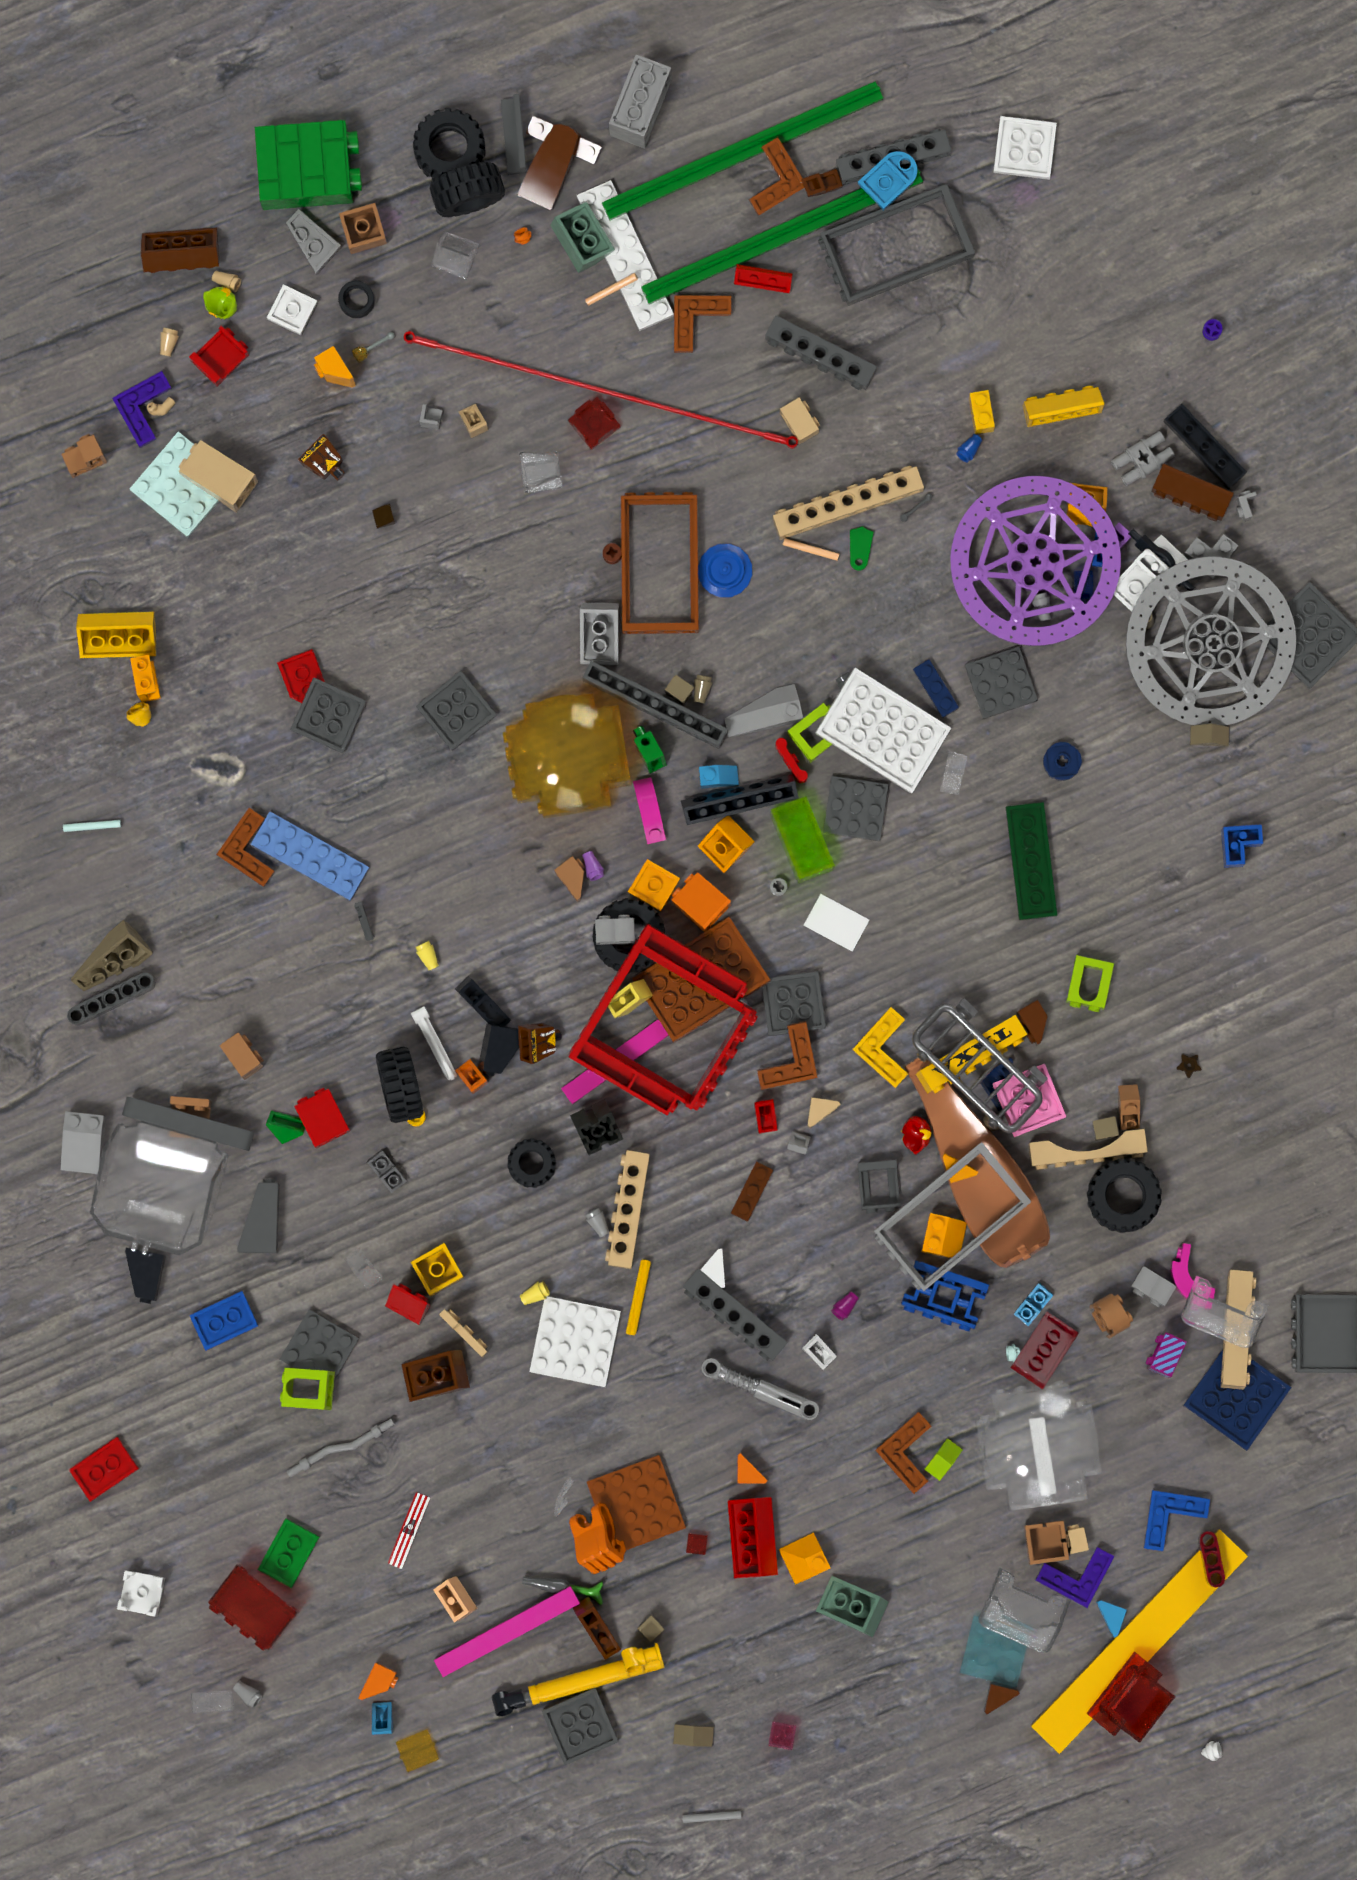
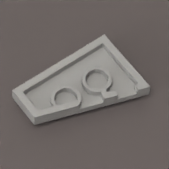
M299 209L286 222L317 275L337 253L341 245Z

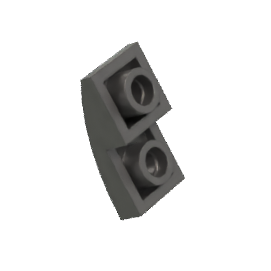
M383 1150L367 1161L391 1193L407 1182Z

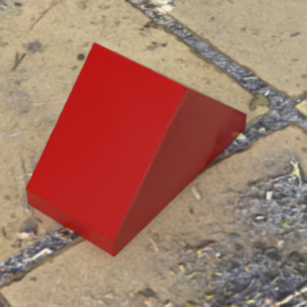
M774 1100L754 1102L758 1132L778 1131Z

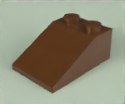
M450 1350L401 1364L409 1402L470 1388L462 1350Z

